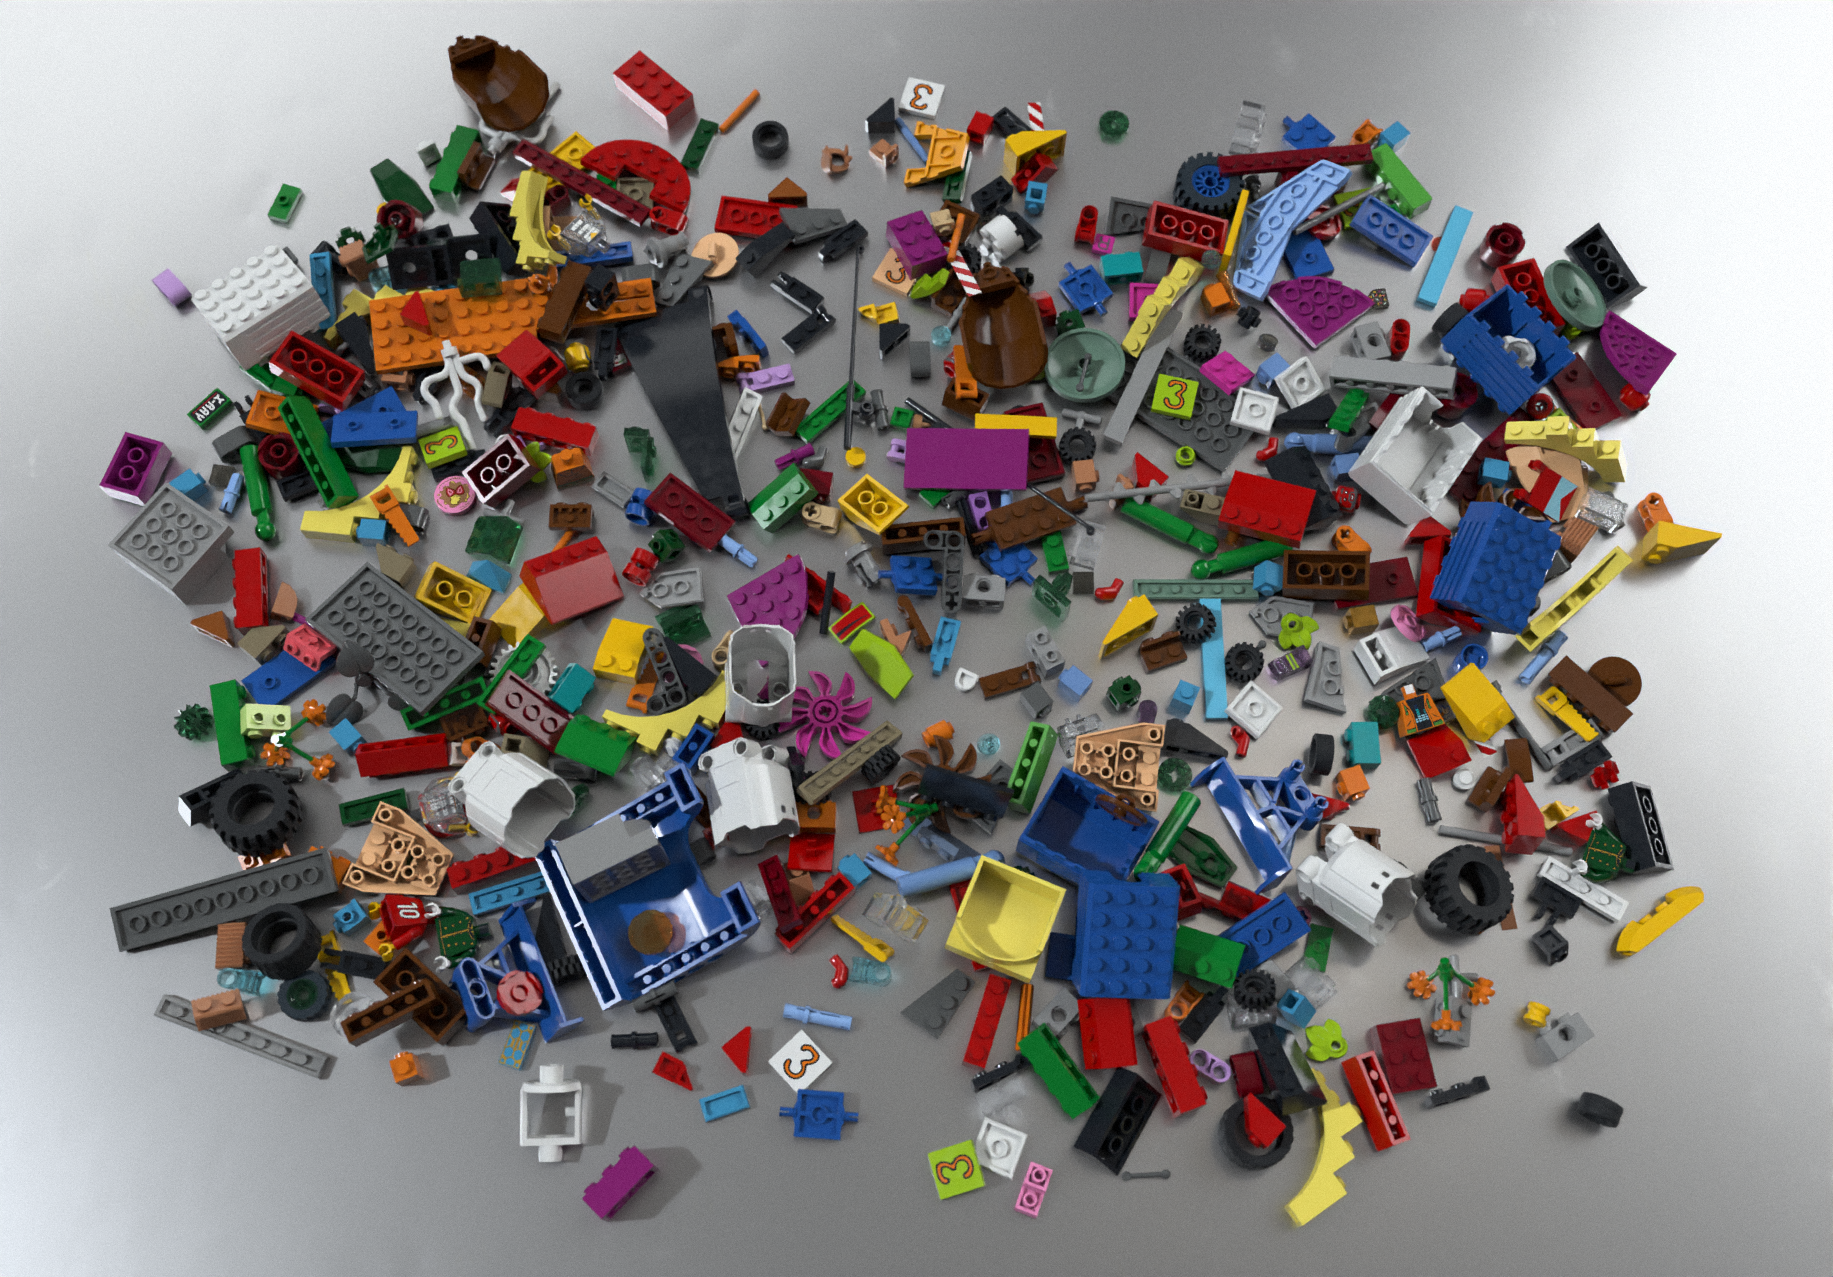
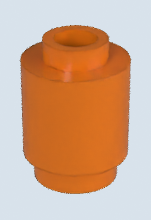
M943 719L925 728L921 735L928 748L932 746L935 748L937 745L933 735L944 737L949 741L953 739L952 734L955 731L950 722L946 723Z

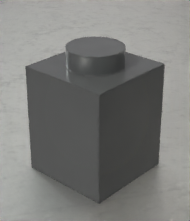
M1036 682L1021 693L1020 701L1034 719H1037L1039 716L1043 718L1052 711L1053 700L1039 682Z

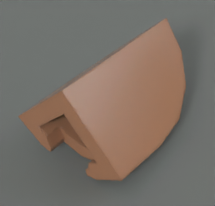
M282 581L269 618L280 620L281 617H287V620H291L297 607V596L292 587Z

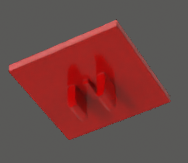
M894 784L886 785L888 796L897 798L896 793H892ZM880 787L852 791L859 834L884 830L883 824L886 821L881 819V814L877 813L876 802L880 800Z
M800 832L795 837H791L787 870L832 872L835 834Z

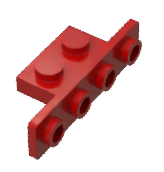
M788 554V555L785 557V561H787V560H789L790 558H792V556H791L790 554ZM805 566L808 575V609L818 616L823 608L826 581L818 576L815 571ZM834 587L832 605L845 614L851 610L852 600Z
M1228 881L1221 900L1199 892L1203 900L1202 906L1208 909H1213V907L1220 909L1223 915L1230 918L1237 916L1243 919L1270 901V897L1263 894L1256 895L1253 890Z

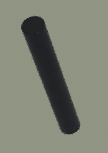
M827 571L820 634H828L836 575L834 571Z

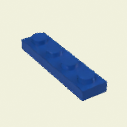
M631 241L606 244L603 248L598 245L555 251L567 257L565 264L556 265L557 272L566 267L569 260L589 267H596L598 264L604 266L634 261Z

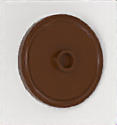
M1620 657L1602 658L1594 663L1587 673L1625 707L1632 704L1641 692L1642 679L1640 673L1626 659Z
M1123 792L1115 798L1104 794L1096 796V803L1111 815L1136 826L1143 827L1146 825L1147 818L1135 809L1136 799ZM1122 800L1128 801L1129 805L1122 802Z

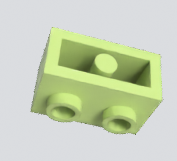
M246 703L240 710L241 735H246L253 739L261 738L262 736L271 738L273 735L288 731L291 728V707Z

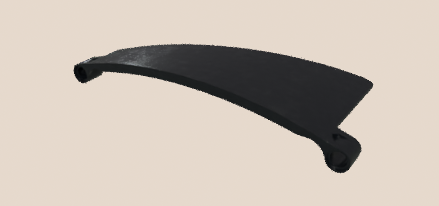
M707 284L689 289V302L656 311L657 316L617 322L614 328H618V338L701 495L708 501L722 498L726 514L735 519L750 515V508L742 490L726 415L712 330L710 302L713 301V297Z

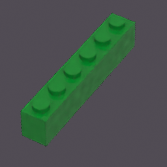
M288 395L279 405L278 410L327 508H340L353 503L359 495L335 448H332L331 440L309 397Z

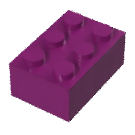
M923 210L887 221L885 236L910 280L946 268L948 253Z
M125 432L99 486L110 497L144 506L152 497L172 452L164 442Z
M636 1146L625 1148L618 1156L620 1160L614 1166L610 1164L601 1173L603 1177L597 1183L592 1182L584 1190L586 1195L582 1200L604 1221L609 1222L659 1170Z

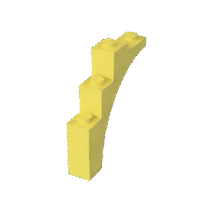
M521 171L509 215L515 218V222H517L513 235V240L518 241L520 246L516 263L522 265L523 270L533 273L534 270H543L546 264L554 267L557 264H565L567 257L552 249L544 231L543 202L548 178L533 171Z
M1191 257L1179 258L1170 275L1163 276L1154 294L1147 295L1138 311L1136 320L1120 347L1138 358L1165 315L1184 292L1197 283L1206 266Z
M384 285L376 293L374 299L353 289L350 294L345 296L342 302L345 311L339 315L334 325L355 312L358 317L362 315L369 326L371 325L369 300L404 295L387 285ZM428 287L408 288L405 295H411L415 291L425 293L432 292L433 290ZM333 325L326 331L324 338L328 346L336 350L344 341Z
M1570 416L1548 417L1547 421L1507 422L1504 438L1506 444H1524L1554 449L1586 462L1600 474L1604 482H1626L1628 464L1621 440L1599 441L1595 428L1573 429Z
M403 445L399 460L392 472L381 485L367 496L336 509L304 511L300 528L304 536L311 539L355 543L357 526H360L361 518L386 520L385 515L379 513L369 496L381 491L387 484L399 503L416 504L418 493L412 484L414 481L413 468L418 463V455L413 447ZM388 495L378 501V503L384 504L392 498Z
M1616 546L1572 588L1532 620L1523 629L1521 636L1516 635L1515 637L1531 652L1569 621L1581 608L1592 601L1633 559L1619 546Z
M722 670L714 684L701 697L674 712L658 716L635 717L621 715L606 709L602 718L610 727L626 731L631 736L638 738L636 743L641 753L647 756L653 754L658 757L663 748V741L669 735L683 742L696 723L699 725L701 721L709 729L714 727L719 730L721 729L725 721V671Z
M1314 1067L1311 1070L1327 1099V1104L1317 1107L1320 1124V1145L1315 1166L1300 1192L1284 1206L1298 1227L1309 1222L1347 1194L1344 1189L1346 1188L1345 1183L1338 1175L1335 1176L1334 1172L1355 1158L1352 1153L1354 1150L1351 1144L1341 1137L1363 1122L1360 1118L1361 1112L1354 1104L1351 1105L1350 1102L1342 1106L1339 1104L1340 1099L1333 1090H1329L1325 1084V1077L1319 1070L1316 1071Z

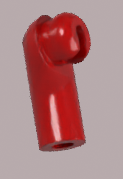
M1276 437L1269 438L1268 447L1257 451L1256 459L1258 461H1265L1277 455L1279 439Z
M1115 578L1110 587L1097 588L1095 590V597L1102 601L1114 600L1124 582L1121 579Z
M1233 726L1230 729V734L1238 744L1236 756L1246 758L1250 737L1242 727Z
M836 954L829 959V962L836 970L831 984L834 988L840 989L848 981L849 969L839 955Z

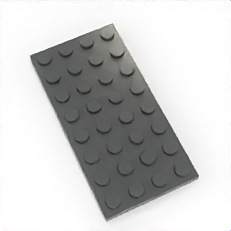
M1167 347L1135 416L1181 446L1191 447L1197 456L1220 471L1225 472L1254 433L1251 430L1229 425L1238 391L1227 395L1199 372L1201 367ZM1123 350L1125 357L1123 379L1118 388L1106 397L1117 405L1141 354L1136 358ZM1159 374L1199 382L1190 420L1150 412Z
M366 562L305 619L312 628L340 650L345 640L355 642L366 648L374 658V667L368 673L422 716L485 656L481 649L369 562Z

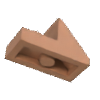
M888 618L881 620L880 630L884 639L895 645L903 657L911 640L912 631L910 630L898 635L894 623L890 624Z
M788 862L783 863L797 907L806 904L809 901V896L814 892L809 871L787 870Z

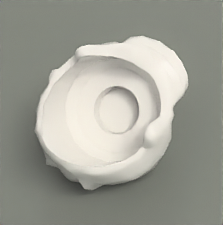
M1503 337L1502 339L1505 343L1502 345V348L1508 354L1513 350L1520 357L1516 363L1522 369L1526 365L1531 369L1535 360H1537L1534 345L1525 338Z

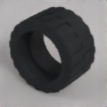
M277 903L276 905L266 907L252 917L244 929L241 941L244 954L264 976L272 980L283 981L303 974L304 971L312 966L321 951L322 938L319 929L298 906L291 903ZM297 929L295 938L285 949L274 954H267L275 938L286 931Z
M1257 1095L1254 1096L1286 1126L1277 1136L1272 1150L1264 1155H1252L1239 1145L1235 1136V1124L1244 1113V1098L1234 1103L1225 1111L1218 1129L1219 1143L1224 1154L1228 1156L1232 1163L1237 1164L1238 1167L1254 1171L1266 1169L1282 1161L1285 1155L1289 1153L1294 1140V1127L1292 1126L1290 1115L1282 1116L1274 1099Z

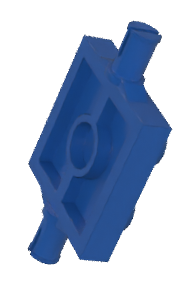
M1309 113L1297 122H1294L1289 116H1286L1282 121L1290 129L1282 136L1281 141L1292 150L1329 147L1336 140V136Z
M1071 262L1066 263L1064 268L1068 271L1069 276L1060 281L1058 287L1073 307L1079 309L1080 314L1090 309H1096L1101 317L1105 316L1108 311L1102 303L1113 297L1111 289L1092 264L1083 269L1076 270Z
M986 542L989 547L979 556V560L995 575L1006 578L1005 584L1007 586L1021 578L1030 586L1036 582V579L1028 571L1037 562L1038 558L1022 544L1000 552L995 542Z
M892 555L890 558L891 570L878 571V578L890 579L894 584L895 593L936 595L938 591L936 581L942 582V573L935 572L932 559L928 557Z
M798 1089L794 1108L780 1106V1111L789 1112H779V1116L793 1117L794 1137L840 1140L841 1127L844 1121L858 1123V1118H849V1116L858 1117V1112H845L843 1106L844 1092Z

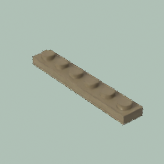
M886 720L799 785L796 793L813 806L858 772L865 765L866 761H869V758L876 751H879L881 747L885 745L892 746L900 740L903 733Z

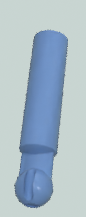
M1293 432L1285 437L1284 445L1286 449L1306 446L1310 452L1316 454L1342 455L1359 453L1360 456L1373 436H1362L1353 444L1351 451L1347 453L1339 452L1335 449L1334 441L1337 434L1315 433L1311 435Z
M990 850L983 854V856L1005 864L1004 855L1000 851ZM981 855L965 857L896 877L901 898H907L972 879Z

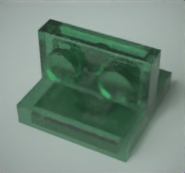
M1066 571L1062 576L1059 574L1052 581V584L1042 575H1039L1034 580L1031 596L1061 622L1069 615L1072 601L1066 595L1070 592L1073 576Z
M696 604L673 607L655 616L664 637H669L677 645L692 646L711 637L702 612Z

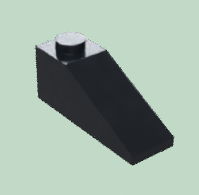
M781 222L748 244L735 259L756 278L796 235Z
M354 312L335 324V330L368 375L374 378L375 371L367 330L368 323L362 315L358 317Z
M1327 393L1277 415L1272 426L1277 429L1328 428L1329 420L1338 407L1330 394Z
M666 636L664 638L666 646L683 682L688 686L685 690L694 697L698 694L702 696L714 684L718 676Z
M1177 718L1167 719L1164 744L1161 750L1218 760L1222 757L1226 759L1228 757L1229 751L1189 723H1184L1183 720Z
M239 768L178 796L179 813L190 827L210 818L209 811L212 808L210 804L212 799L217 797L215 793L220 787L223 788L225 786L224 783L228 779L232 780L236 778L235 775L242 772Z
M548 894L543 896L535 940L545 965L549 962H554L555 959H561L564 956L568 957L553 901Z

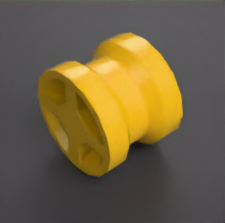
M1529 1001L1527 1005L1528 1012L1524 1014L1523 1020L1532 1026L1545 1028L1546 1016L1550 1015L1551 1009L1541 1003Z

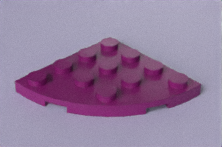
M1302 276L1286 282L1285 280L1271 285L1266 296L1269 302L1314 349L1372 309L1375 304L1361 291L1342 285L1343 282L1317 276Z
M1610 310L1600 326V339L1606 357L1637 392L1647 395L1677 353Z
M799 554L795 555L727 595L742 627L755 624L780 625L793 634V640L796 638L805 619L809 600L808 575ZM758 660L761 667L765 668L768 666V661Z

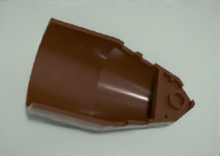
M463 35L458 36L455 45L449 46L448 54L453 82L461 98L485 123L495 130L514 132L523 130L536 122L545 110L549 98L547 74L519 49L513 51L510 46L505 45L503 47L499 45L498 41L483 35H475V39L464 38Z
M986 262L977 274H973L981 293L970 297L966 293V301L962 307V317L959 319L966 362L973 378L984 386L996 389L1016 388L1032 381L1043 371L1047 364L1048 346L1038 304L1035 299L1031 298L1027 289L1022 287L1020 281L1008 267L1002 266L1000 268L993 266L991 262Z

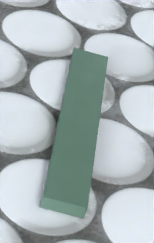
M1133 579V597H1140L1145 594L1149 601H1199V599H1221V601L1238 602L1259 601V592L1253 590V580Z

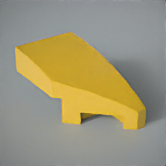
M895 302L878 307L873 303L858 308L860 314L878 325L900 322Z
M1557 800L1541 807L1540 811L1544 816L1545 832L1580 809L1577 806L1569 807L1562 805V802Z

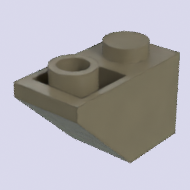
M493 362L487 373L482 397V404L502 408L512 387L513 373L503 363Z
M1187 489L1184 490L1180 509L1199 522L1218 526V519L1225 497Z
M377 543L376 551L381 573L399 587L405 589L418 570L414 564V559L407 554H398L397 550L386 544L383 546Z
M283 625L252 628L237 645L262 666L265 662L272 659L280 646H284L289 631Z
M504 733L501 751L504 754L522 753L547 768L551 753L549 750L529 737Z

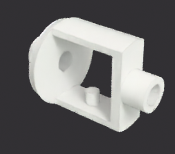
M563 1064L540 1065V1079L524 1081L521 1088L520 1145L539 1146V1161L541 1162L563 1160V1145L582 1143V1086L578 1079L563 1078ZM575 1091V1107H565V1117L575 1116V1134L528 1135V1092L559 1093Z

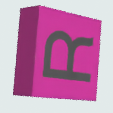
M1097 233L1091 253L1103 256L1111 254L1115 237Z

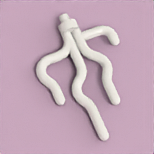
M554 82L549 88L548 101L560 88L559 82ZM548 115L541 123L538 135L533 138L518 134L517 131L497 132L487 127L488 124L481 119L479 123L480 131L492 137L488 143L489 149L487 153L490 156H493L495 153L500 154L509 142H521L523 139L534 145L540 144L545 139L547 128L554 121L553 115Z
M450 340L442 341L444 349L441 350L445 364L444 369L437 374L426 377L421 382V395L431 405L436 419L441 420L443 413L440 404L430 394L428 388L432 383L442 381L448 376L450 377L454 388V395L449 403V412L452 418L460 424L468 449L476 451L477 447L466 418L457 410L463 393L459 377L474 386L476 391L474 397L475 407L480 421L486 423L488 416L482 404L483 386L477 378L466 373L463 364L478 360L481 361L484 370L489 371L491 363L486 355L479 352L460 357L457 347L452 346Z

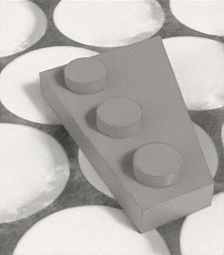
M1321 641L1316 644L1304 701L1345 714L1346 705H1344L1343 700L1344 686H1342L1341 682L1342 667L1339 647Z

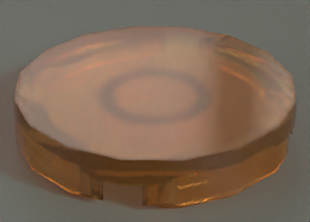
M645 910L632 919L628 927V938L631 945L639 953L657 955L670 946L674 929L670 919L664 913L657 910Z

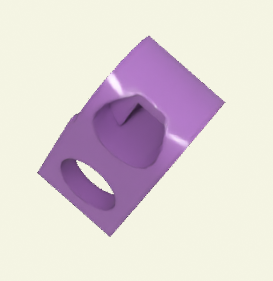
M987 491L970 494L968 496V503L977 532L986 530L988 522L985 513L992 510Z

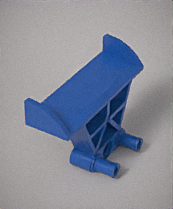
M1222 757L1201 771L1190 783L1192 788L1206 783L1265 880L1254 891L1256 895L1278 887L1290 873L1293 867L1281 850L1298 827L1304 831H1311L1322 819L1323 811L1329 805L1328 801L1325 802L1327 800L1325 797L1318 796L1314 798L1300 776L1301 772L1305 769V764L1301 766L1303 761L1299 759L1293 760L1291 765L1285 767L1277 777L1235 775L1225 757ZM1245 790L1250 791L1260 809H1256ZM1278 796H1280L1287 808L1275 805ZM1263 818H1266L1268 820L1274 832L1281 841L1279 845L1273 837L1272 833L1270 832L1269 828L1265 824Z
M536 897L512 903L498 920L505 937L503 942L480 962L470 957L464 958L453 971V977L449 980V985L452 984L450 988L459 993L468 1017L464 1023V1026H467L465 1029L468 1032L477 1031L479 1027L486 1025L492 1017L538 1023L545 1043H549L567 1034L584 1022L583 1017L567 1021L525 912L537 903ZM507 945L517 970H520L519 972L527 971L532 973L539 980L543 989L541 1004L526 1016H515L507 1013L500 1006L497 996L494 1001L492 1000L485 982L486 980L498 985L502 978L510 972L502 952ZM491 960L494 968L486 964ZM470 989L475 990L478 995H473Z

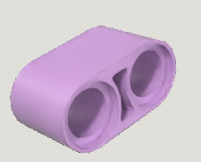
M168 268L152 279L155 286L175 307L191 296L189 290Z
M1197 1049L1189 1055V1061L1196 1066L1199 1076L1210 1083L1221 1085L1230 1078L1231 1069L1229 1065L1209 1052ZM1198 1055L1203 1058L1204 1065L1202 1067L1195 1065L1193 1061L1194 1056ZM1214 1068H1221L1223 1070V1079L1215 1077Z

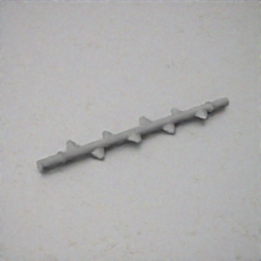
M1223 472L1221 479L1198 482L1193 474H1189L1186 483L1160 486L1155 480H1151L1149 487L1127 490L1120 482H1116L1113 491L1108 492L1105 490L1100 493L1085 494V501H1109L1133 497L1138 505H1142L1145 496L1170 493L1175 499H1179L1181 492L1187 489H1205L1208 494L1215 495L1217 488L1230 486L1232 477L1227 472ZM1256 474L1257 476L1272 479L1270 474Z

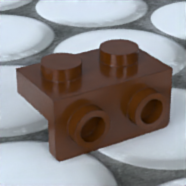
M477 702L439 718L448 742L459 743L467 739L465 735L472 732L475 735L487 731L486 726L489 725L484 709L478 706Z

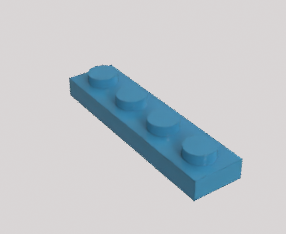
M330 252L309 254L311 283L331 314L329 318L319 323L320 329L317 332L327 331L337 321L332 256Z
M538 872L469 893L468 895L473 915L476 917L508 907L512 903L541 897L551 892L542 872Z

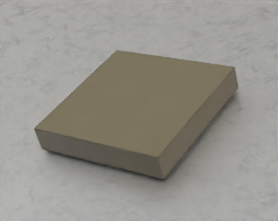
M617 178V191L650 209L655 207V201L649 199V193L656 184L644 178Z

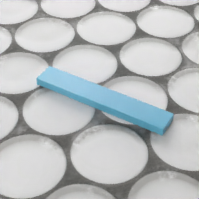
M1455 205L1416 301L1436 307L1473 215L1472 211Z
M1199 599V603L1202 606L1204 604L1210 609L1217 623V626L1214 627L1215 633H1210L1212 637L1210 639L1206 637V642L1204 643L1201 641L1206 720H1227L1228 715L1224 712L1227 708L1221 599ZM1200 617V628H1201L1202 625H1203V618Z

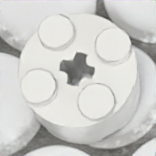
M999 214L980 230V234L984 238L981 240L982 244L986 249L989 250L991 248L994 251L993 254L999 262L1007 259L1024 245L1021 235L1017 237L1015 233L1017 228L1005 215L1001 216Z

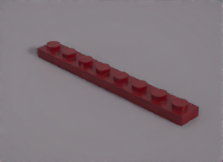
M525 139L512 152L514 158L583 196L589 194L595 203L639 227L649 217L650 208Z
M1370 143L1218 156L1217 165L1220 177L1306 170L1320 160H1327L1344 167L1372 164L1374 159Z

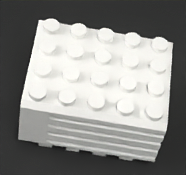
M278 244L266 247L264 253L258 257H250L246 265L241 268H233L227 277L214 280L211 287L206 290H198L191 299L210 328L244 371L257 363L261 367L269 362L267 357L278 350L291 330L301 336L308 330L314 333L320 329L319 323L331 315L313 285Z
M1423 386L1399 398L1348 472L1350 478L1407 525L1433 515L1483 440L1464 422L1450 428H1443L1434 423L1430 418L1432 412L1442 407L1443 404Z

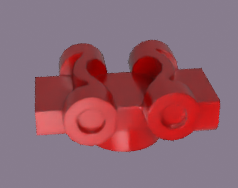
M1612 760L1605 761L1603 763L1604 767L1594 768L1595 773L1590 776L1594 787L1598 788L1600 786L1601 789L1609 788L1608 780L1611 783L1619 781L1617 774L1620 772L1616 762Z

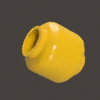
M574 342L564 351L565 361L570 371L576 374L589 370V367L592 365L589 348L586 345Z

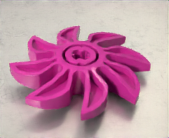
M808 671L820 696L814 697L807 687L797 686L793 702L801 704L807 709L793 707L791 722H780L779 733L808 723L800 728L796 735V745L801 756L806 759L815 735L821 734L819 740L821 751L827 757L836 759L841 755V752L833 740V733H838L842 741L847 744H856L870 733L869 731L845 723V721L859 723L864 720L871 711L872 697L854 705L843 707L853 701L855 696V683L850 674L845 672L837 695L831 696L833 687L829 677L822 672Z

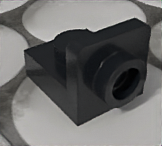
M1551 924L1532 935V940L1547 955V962L1550 965L1562 962L1568 956L1569 942Z

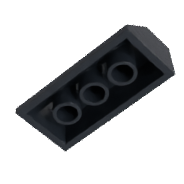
M480 201L469 217L474 228L479 234L489 233L493 256L507 275H525L529 271L523 270V266L516 263L520 246L518 241L513 240L517 222H515V218L509 216L511 205Z
M1598 222L1566 246L1577 265L1590 276L1598 287L1604 299L1606 309L1627 302L1648 288L1607 225Z
M1306 446L1291 447L1263 462L1273 480L1316 490L1305 531L1328 528L1343 515L1338 502L1332 495L1328 484H1326L1320 469L1316 466Z
M1631 781L1608 788V802L1614 810L1615 816L1613 820L1619 829L1621 836L1619 840L1626 846V858L1636 861L1633 874L1641 875L1674 870L1651 786Z
M1271 1022L1248 1028L1249 1047L1255 1054L1258 1066L1282 1116L1327 1104V1099L1292 1031Z
M1117 1067L1073 1147L1088 1159L1118 1176L1162 1094L1138 1073Z

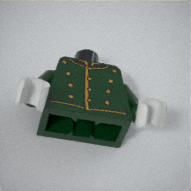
M1599 813L1590 814L1593 820H1586V826L1595 827V830L1591 831L1583 858L1572 862L1573 865L1577 866V868L1572 869V874H1580L1593 884L1616 880L1619 870L1633 874L1636 861L1623 857L1626 846L1602 823L1603 818Z
M429 903L425 906V908H431L433 914L426 913L424 915L427 919L435 915L438 917L435 918L441 956L437 957L433 964L440 963L442 967H438L435 970L437 973H442L446 967L448 969L456 968L464 958H473L476 952L481 949L479 938L491 936L489 923L477 925L475 918L469 915L468 912L453 907H438L435 903Z

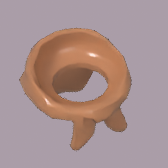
M827 145L821 150L820 164L823 171L827 174H841L849 168L852 156L848 155V145H845L844 151L838 148H828ZM831 155H840L844 159V163L840 166L833 165Z

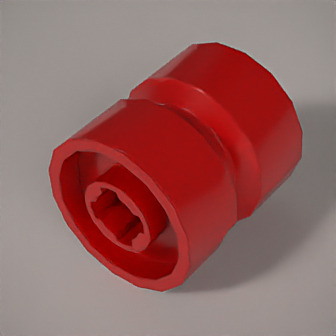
M635 548L630 557L631 562L626 564L622 576L633 584L645 587L651 578L650 572L655 570L659 559L648 550Z

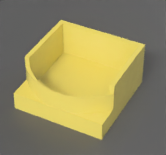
M981 855L944 949L1029 983L1043 952L1066 889Z

